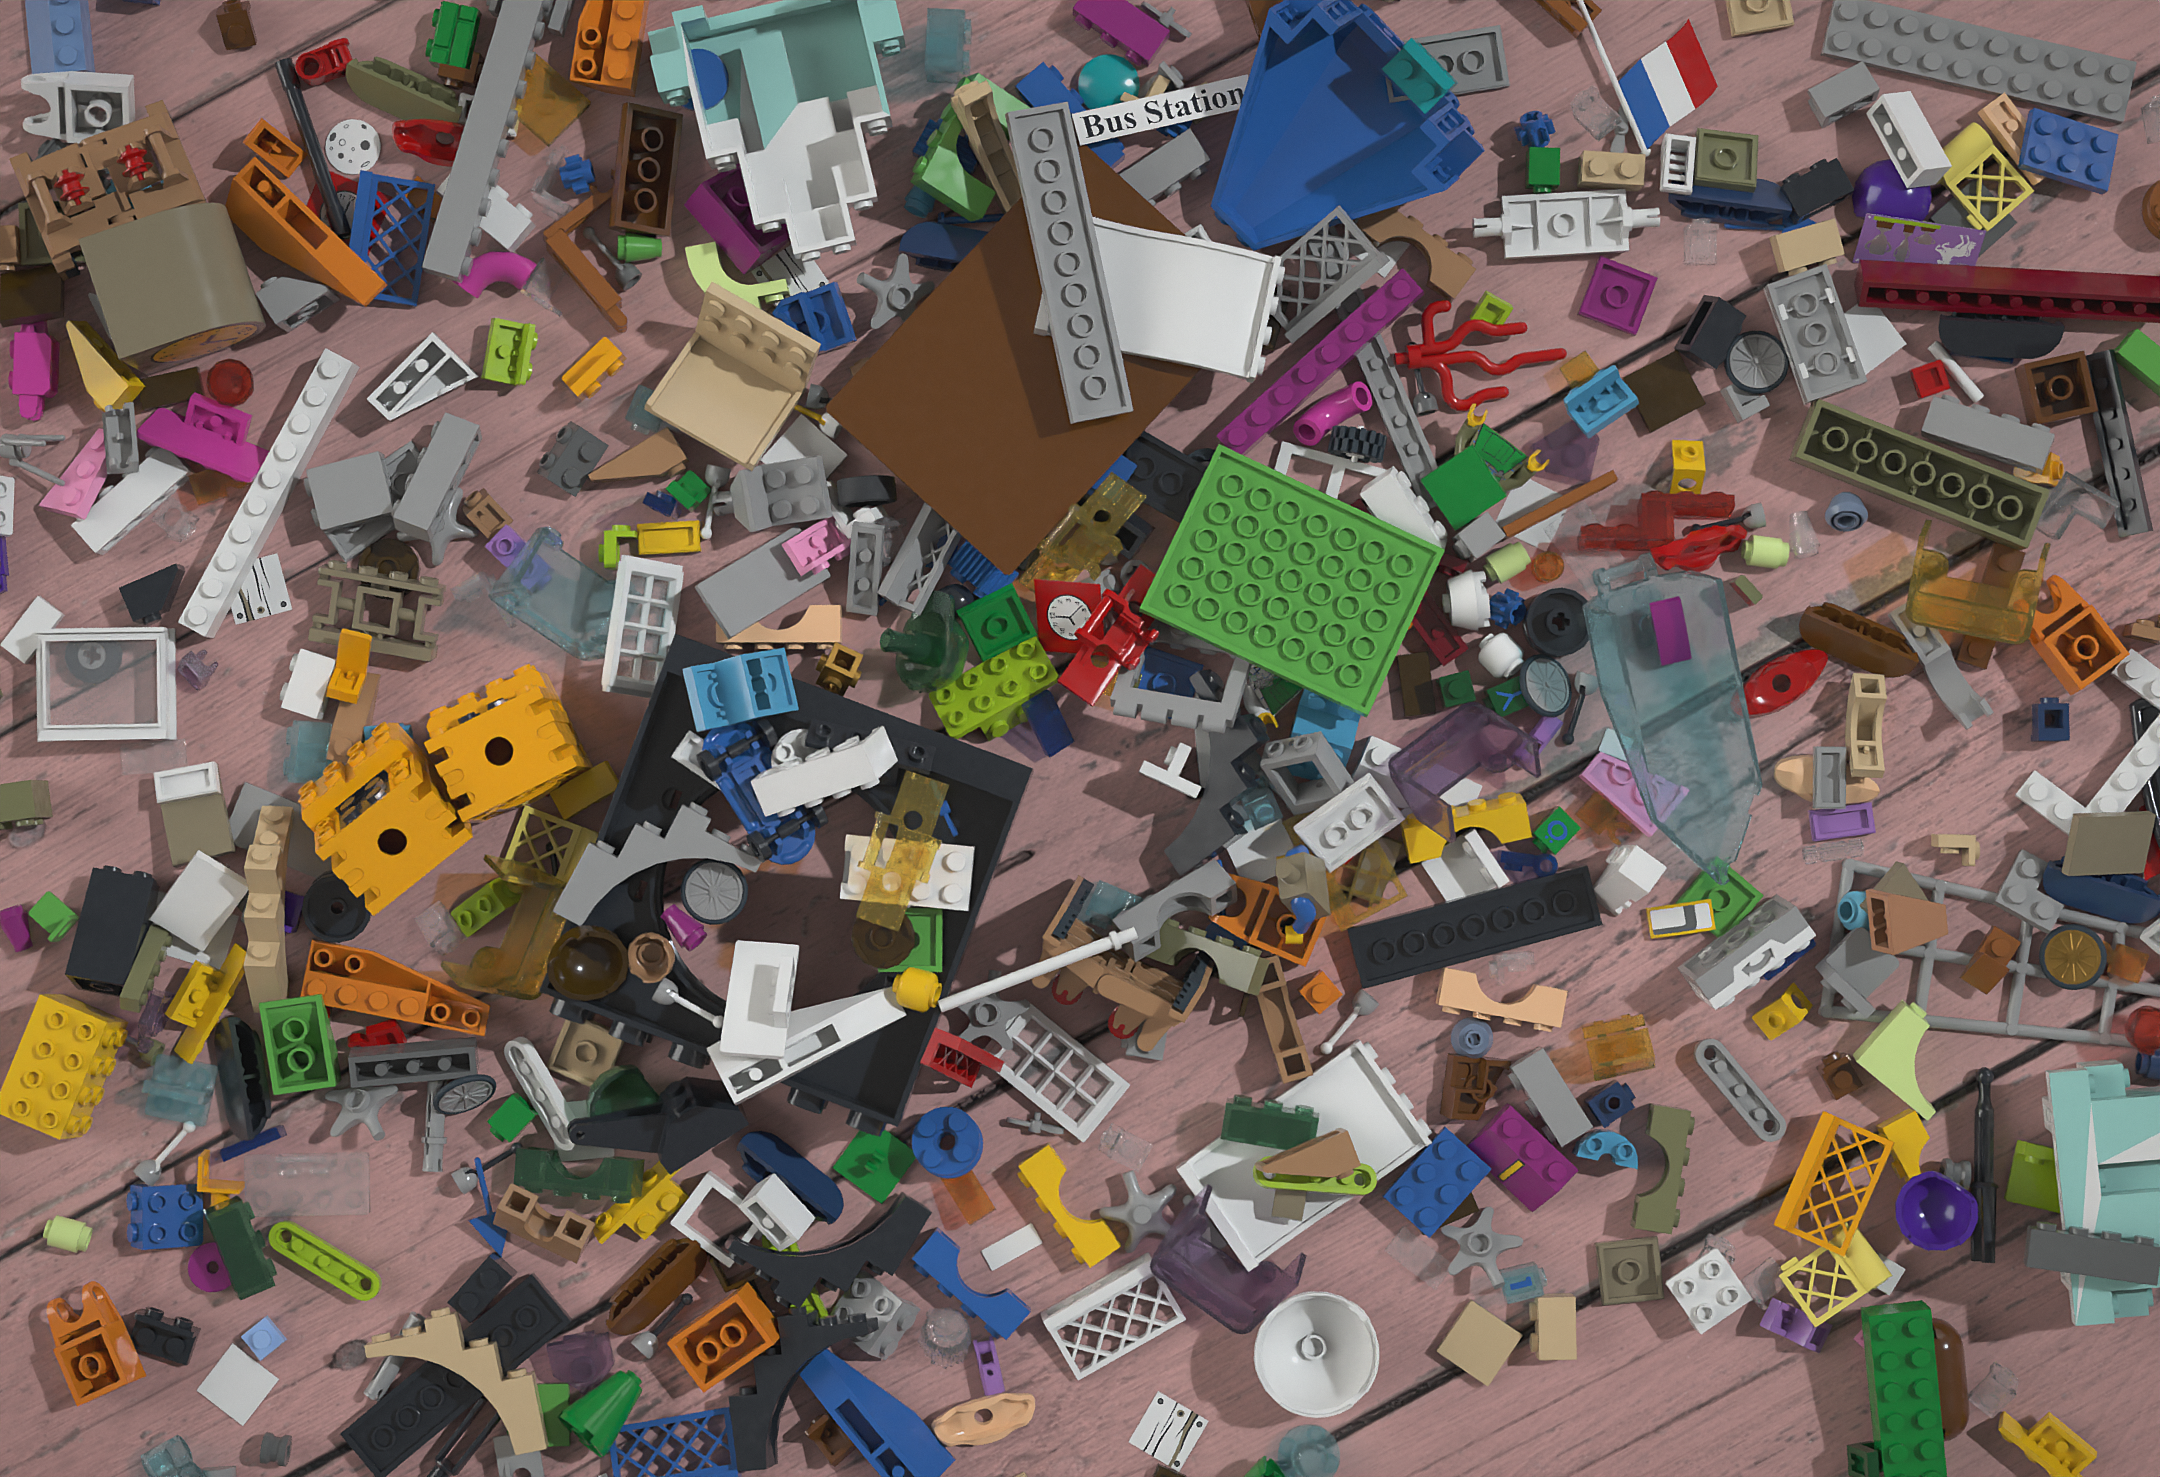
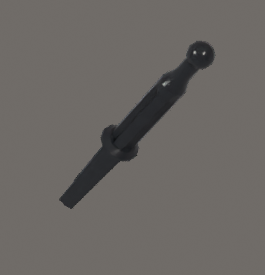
M1982 1067L1977 1070L1975 1075L1976 1081L1979 1083V1095L1975 1108L1974 1181L1970 1183L1969 1187L1971 1188V1194L1975 1197L1978 1204V1221L1971 1235V1261L1995 1263L1997 1188L1999 1186L1993 1182L1994 1109L1991 1103L1990 1091L1994 1074L1991 1069Z
M481 1397L450 1437L435 1457L436 1465L427 1477L458 1475L501 1420L498 1412L456 1465L445 1458L488 1402L487 1398Z

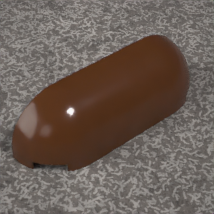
M1824 602L1822 606H1808L1801 616L1799 631L1802 638L1810 646L1872 674L1884 675L1887 678L1901 677L1910 673L1918 664L1917 652L1913 653L1905 643L1906 637L1838 605Z
M672 1238L665 1242L612 1295L609 1301L612 1303L609 1319H606L609 1331L619 1336H628L640 1332L649 1326L702 1273L707 1262V1252L700 1246L701 1244L697 1240L692 1241L690 1238L678 1240Z
M1932 1318L1945 1442L1956 1438L1963 1432L1970 1416L1964 1346L1960 1334L1950 1323L1942 1319Z

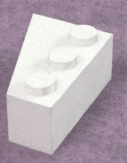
M432 332L367 400L389 421H392L479 376Z
M1622 845L1619 848L1616 846L1605 860L1609 863L1593 885L1596 901L1615 916H1618L1623 908L1628 909L1632 904L1629 902L1630 899L1637 902L1647 895L1667 867L1637 845Z

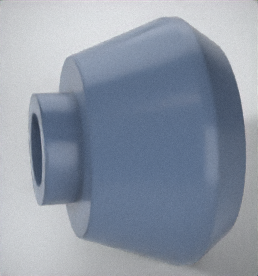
M1841 492L1834 496L1825 512L1826 522L1832 528L1843 532L1854 531L1860 528L1868 519V512L1861 498L1851 492Z
M1467 1017L1460 1020L1454 1026L1451 1033V1044L1459 1055L1469 1058H1481L1492 1047L1493 1033L1490 1026L1484 1020Z

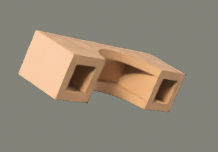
M809 605L804 617L790 628L773 630L757 622L729 640L716 621V643L724 644V650H742V644H755V650H773V644H786V650H804V644H816L817 650H831L835 642L842 644L841 605Z
M1444 967L1441 971L1436 1004L1443 1005L1442 1011L1460 1015L1461 1009L1473 1011L1472 1017L1491 1020V1016L1496 1015L1504 1017L1503 1023L1521 1026L1522 1021L1534 1023V1029L1552 1032L1553 1026L1561 1028L1568 991L1533 984L1522 998L1510 1003H1498L1489 999L1482 992L1475 973Z

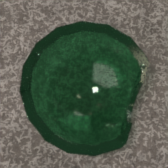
M632 1064L614 1066L601 1073L591 1084L586 1098L587 1117L658 1102L659 1095L646 1081L645 1076L637 1066Z

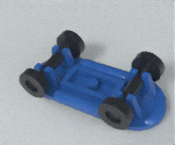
M764 717L754 720L753 727L743 723L712 729L704 739L702 751L696 755V758L706 777L712 782L716 781L747 831L748 835L746 838L751 850L762 863L769 860L776 864L789 865L800 861L809 853L814 844L815 827L820 829L828 824V818L821 804L809 808L802 804L796 806V810L788 815L778 817L777 813L765 817L750 781L761 772L772 768V752L769 748L778 743V737L772 725Z

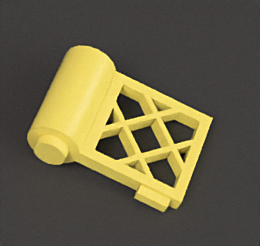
M1975 122L1969 124L1942 148L1952 167L1935 185L1941 184L1945 186L1970 214L1966 219L1974 229H1983L1987 233L2034 192L2032 187L1993 145L1989 134ZM1990 155L1999 164V176L1982 175L1983 162ZM1975 168H1977V174H1970ZM2004 171H2005L2010 177L2004 176ZM1963 179H1977L1976 196L1964 195L1956 185ZM1982 180L1998 181L1997 198L1981 197ZM2004 181L2015 182L2023 193L2016 199L2003 198ZM1970 201H1976L1975 207ZM1981 201L1997 202V216L1990 222L1980 213ZM2002 203H2009V205L2002 210Z
M525 805L503 863L509 865L508 872L526 878L527 873L566 887L585 849L590 842L596 843L599 832ZM531 814L540 817L546 829L533 836H530L527 829V823ZM548 821L556 823V825L550 827ZM563 826L572 829L573 833L569 843L559 847L553 831ZM524 834L526 839L521 841L522 836ZM548 834L554 850L539 856L533 841ZM528 843L535 859L524 864L515 861L514 857L517 849ZM566 849L565 854H564V857H563L561 851H563V850ZM554 854L557 855L561 864L556 876L546 873L542 860ZM537 863L539 870L530 866Z
M1846 1222V1227L1849 1230L1850 1226ZM1842 1225L1831 1232L1834 1238L1829 1241L1830 1244L1841 1248L1846 1237ZM1857 1228L1845 1257L1820 1247L1800 1261L1794 1257L1780 1266L1783 1273L1778 1277L1816 1328L1893 1275L1859 1228ZM1826 1251H1829L1836 1261L1834 1273L1815 1270L1817 1257ZM1813 1261L1812 1269L1804 1267ZM1839 1266L1845 1275L1838 1274ZM1797 1271L1811 1273L1809 1289L1795 1288L1788 1277ZM1815 1274L1833 1277L1830 1295L1812 1291ZM1837 1278L1849 1280L1857 1292L1848 1298L1834 1296ZM1800 1294L1807 1295L1806 1302L1803 1300ZM1811 1296L1830 1299L1828 1312L1819 1318H1816L1809 1308ZM1833 1300L1842 1301L1832 1308Z

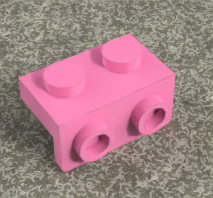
M832 516L824 518L781 545L800 576L809 571L816 575L830 566L827 561L830 558L835 557L836 561H839L850 554L851 539L848 540L838 530L835 518Z

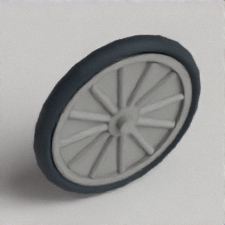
M1748 331L1733 339L1727 350L1724 367L1730 381L1737 388L1752 394H1763L1774 390L1784 381L1789 368V360L1782 342L1775 336L1764 331Z
M1538 654L1529 657L1523 663L1519 676L1520 689L1526 703L1536 713L1544 717L1551 718L1563 714L1569 707L1572 696L1571 683L1566 670L1557 660L1548 655Z
M706 858L693 864L683 877L681 884L683 905L694 919L709 925L727 923L742 911L747 901L748 885L742 871L733 863Z
M474 1074L458 1078L442 1087L433 1098L434 1109L439 1113L450 1115L475 1109L493 1096L496 1091V1082L491 1076L485 1074Z

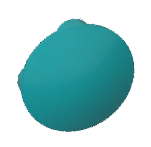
M1113 54L1100 55L1090 60L1082 69L1078 81L1079 94L1084 100L1083 104L1090 110L1123 103L1120 98L1124 92L1137 97L1140 88L1139 76L1134 66L1125 58Z

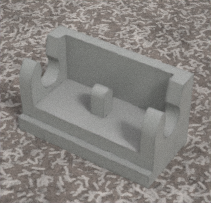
M1862 61L1808 89L1807 93L1811 98L1808 100V103L1823 129L1876 101L1880 88Z
M134 402L124 403L122 409H113L112 405H107L105 413H102L107 474L139 472Z

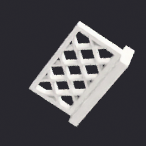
M1149 1252L1041 1312L1043 1323L1047 1330L1050 1331L1078 1381L1186 1320ZM1154 1276L1159 1284L1156 1297L1139 1293L1142 1282ZM1136 1286L1135 1291L1130 1290L1131 1288ZM1162 1291L1167 1299L1161 1298ZM1121 1294L1133 1296L1129 1312L1112 1308L1117 1296ZM1138 1298L1154 1302L1150 1317L1134 1313ZM1109 1301L1108 1307L1103 1306V1304ZM1159 1303L1172 1306L1176 1313V1316L1167 1321L1154 1319ZM1094 1309L1106 1312L1102 1327L1086 1323L1089 1312ZM1111 1313L1127 1317L1123 1333L1107 1329ZM1082 1317L1081 1322L1075 1321L1078 1318ZM1132 1319L1148 1322L1145 1333L1139 1337L1127 1334ZM1066 1325L1079 1327L1075 1342L1063 1340L1057 1330ZM1083 1329L1100 1332L1096 1348L1079 1344ZM1105 1334L1121 1338L1119 1347L1116 1350L1110 1352L1101 1349ZM1067 1347L1073 1348L1071 1354H1070L1069 1350L1067 1349ZM1078 1349L1094 1353L1091 1364L1082 1369H1079L1074 1361Z

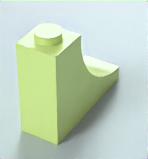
M1901 1000L1855 1051L1853 1057L1857 1063L1928 1121L1936 1111L1932 1104L1922 1095L1915 1076V1055L1919 1042L1930 1025L1924 1018L1927 1013L1915 1002L1908 1005L1905 1001Z

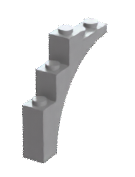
M691 802L689 807L684 804L682 805L665 838L660 835L662 829L645 821L643 826L638 823L635 824L619 856L613 854L615 851L614 847L603 841L598 840L596 845L590 842L553 912L581 926L595 905L614 886L632 874L657 863L682 858H709L733 863L756 872L761 861L755 856L750 846L742 843L740 848L729 843L731 837L715 828L712 833L706 831L711 821V818L706 816L708 810Z

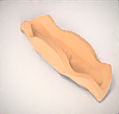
M1813 754L1791 756L1778 761L1774 768L1776 782L1781 787L1797 794L1801 798L1813 802ZM1846 762V805L1865 803L1877 797L1880 793L1878 785L1871 778L1851 777L1850 764Z
M1001 1393L984 1396L948 1410L932 1421L931 1428L935 1436L943 1444L950 1447L961 1444L975 1446L992 1443L1029 1423L1035 1410V1398L1029 1393ZM984 1408L992 1412V1417L987 1422H979L974 1417L978 1410Z

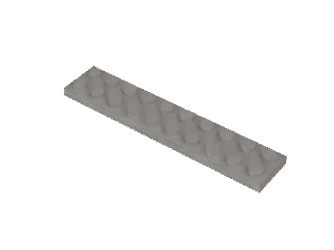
M1833 0L1821 56L1856 64L1863 61L1869 67L1995 96H2000L2005 92L2009 99L2117 124L2124 122L2137 64L2135 61L1869 0Z
M1068 102L1007 112L1005 118L1070 423L1074 424L1132 412V401Z

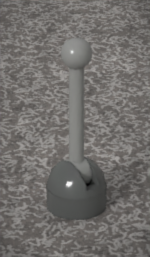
M592 227L584 228L583 236L591 239L617 268L615 271L617 283L623 290L632 288L641 279L643 274L631 263L621 264L596 237L595 230Z

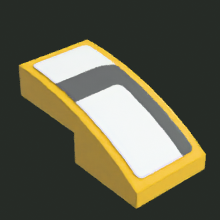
M1711 899L1646 908L1650 939L1716 930Z

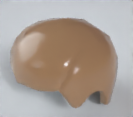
M653 932L638 935L628 947L630 972L641 978L643 983L660 982L671 972L675 962V952L671 943L663 936Z

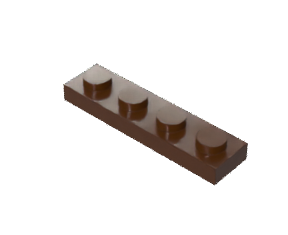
M1999 543L1993 544L1954 660L1982 670L1987 669L2026 554L2025 552Z

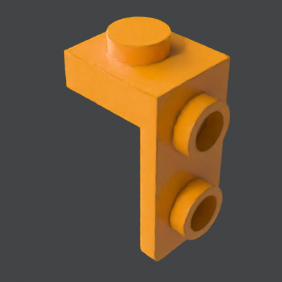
M344 628L341 630L336 667L327 687L326 697L357 704L367 678L372 642L371 635Z

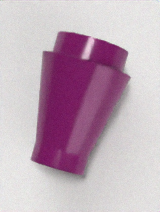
M22 904L1 910L0 927L9 939L15 952L33 947L27 910H23Z
M675 904L667 908L661 915V918L667 924L681 948L685 947L689 952L698 947L707 937V933L703 930L704 925L680 910Z

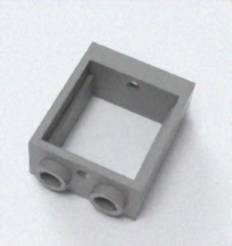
M1321 731L1275 740L1265 745L1260 766L1293 815L1316 811L1354 783V780ZM1313 761L1323 776L1322 779L1297 783L1286 767Z

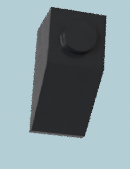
M175 563L119 587L133 622L144 623L145 626L152 625L162 620V614L170 611L185 574L183 565Z

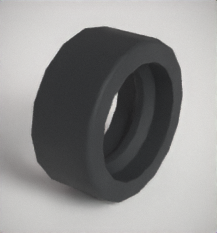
M869 475L840 479L837 481L838 505L842 507H865L867 505L877 506L894 503L897 501L895 477L890 475Z

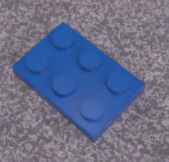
M2033 108L2028 113L2018 168L2103 195L2109 188L2119 134Z
M1445 1126L1431 1140L1432 1143L1422 1150L1382 1195L1428 1238L1436 1232L1491 1170L1484 1161Z

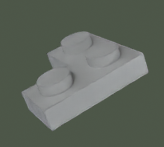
M2022 849L2016 856L1992 904L2048 934L2055 925L2064 905L2037 891L2048 863Z

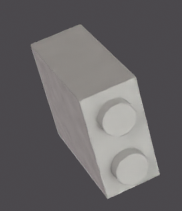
M377 451L306 470L308 478L304 479V486L309 497L313 496L315 508L311 509L312 517L316 527L320 526L322 531L331 532L391 516L396 499L383 453Z

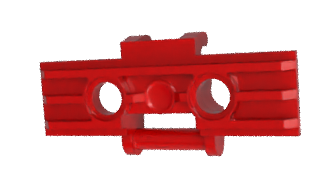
M1142 564L1136 569L1119 595L1110 589L1104 590L1102 593L1103 599L1083 627L1077 628L1074 633L1075 637L1084 643L1057 681L1092 707L1121 666L1129 671L1134 670L1140 663L1139 657L1143 651L1159 635V632L1155 629L1152 631L1148 630L1155 618L1143 612L1142 616L1139 617L1132 613L1128 606L1130 603L1141 606L1156 575ZM1114 608L1113 611L1119 614L1118 618L1102 640L1097 639L1092 634L1109 610ZM1095 652L1105 654L1108 660L1107 666L1103 668L1094 666L1091 662V655Z

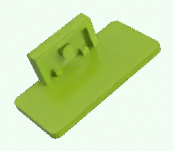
M1035 636L934 689L929 693V699L951 738L959 739L981 727L988 741H991L996 737L1005 735L1008 730L1030 721L1035 715L1042 712L1035 695L1057 684L1059 675Z

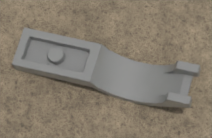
M1916 597L1888 614V617L1899 633L1906 637L1905 642L1912 652H1917L1919 662L1937 696L1966 730L1973 726L1972 721L1983 714L1989 717L1994 713L1985 698L1980 697L1965 680L1954 661L1951 648Z

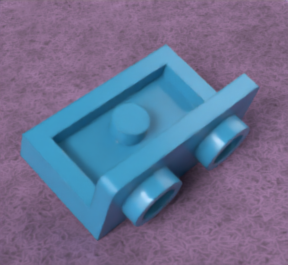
M1615 365L1598 371L1590 381L1581 387H1575L1563 399L1567 414L1588 439L1639 405L1638 398L1620 378L1619 371Z

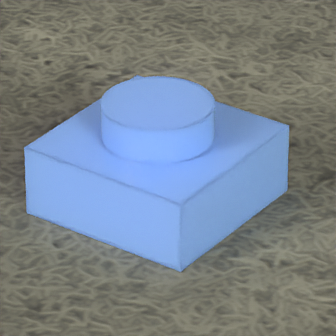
M268 1315L241 1336L260 1361L287 1340Z

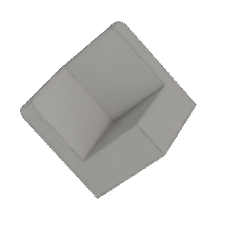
M1734 384L1720 391L1737 423L1770 406L1765 395L1759 397L1758 394L1745 392Z

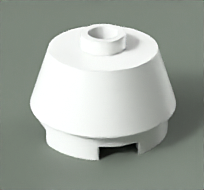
M1470 569L1447 580V594H1442L1444 613L1449 612L1451 625L1478 631V628L1490 627L1488 620L1490 618L1489 594L1486 591V587L1483 586V582L1486 581L1484 571L1472 572Z

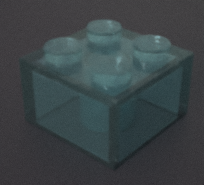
M927 9L925 51L927 82L958 84L964 75H970L971 57L970 50H966V45L972 44L971 19H966L965 10Z

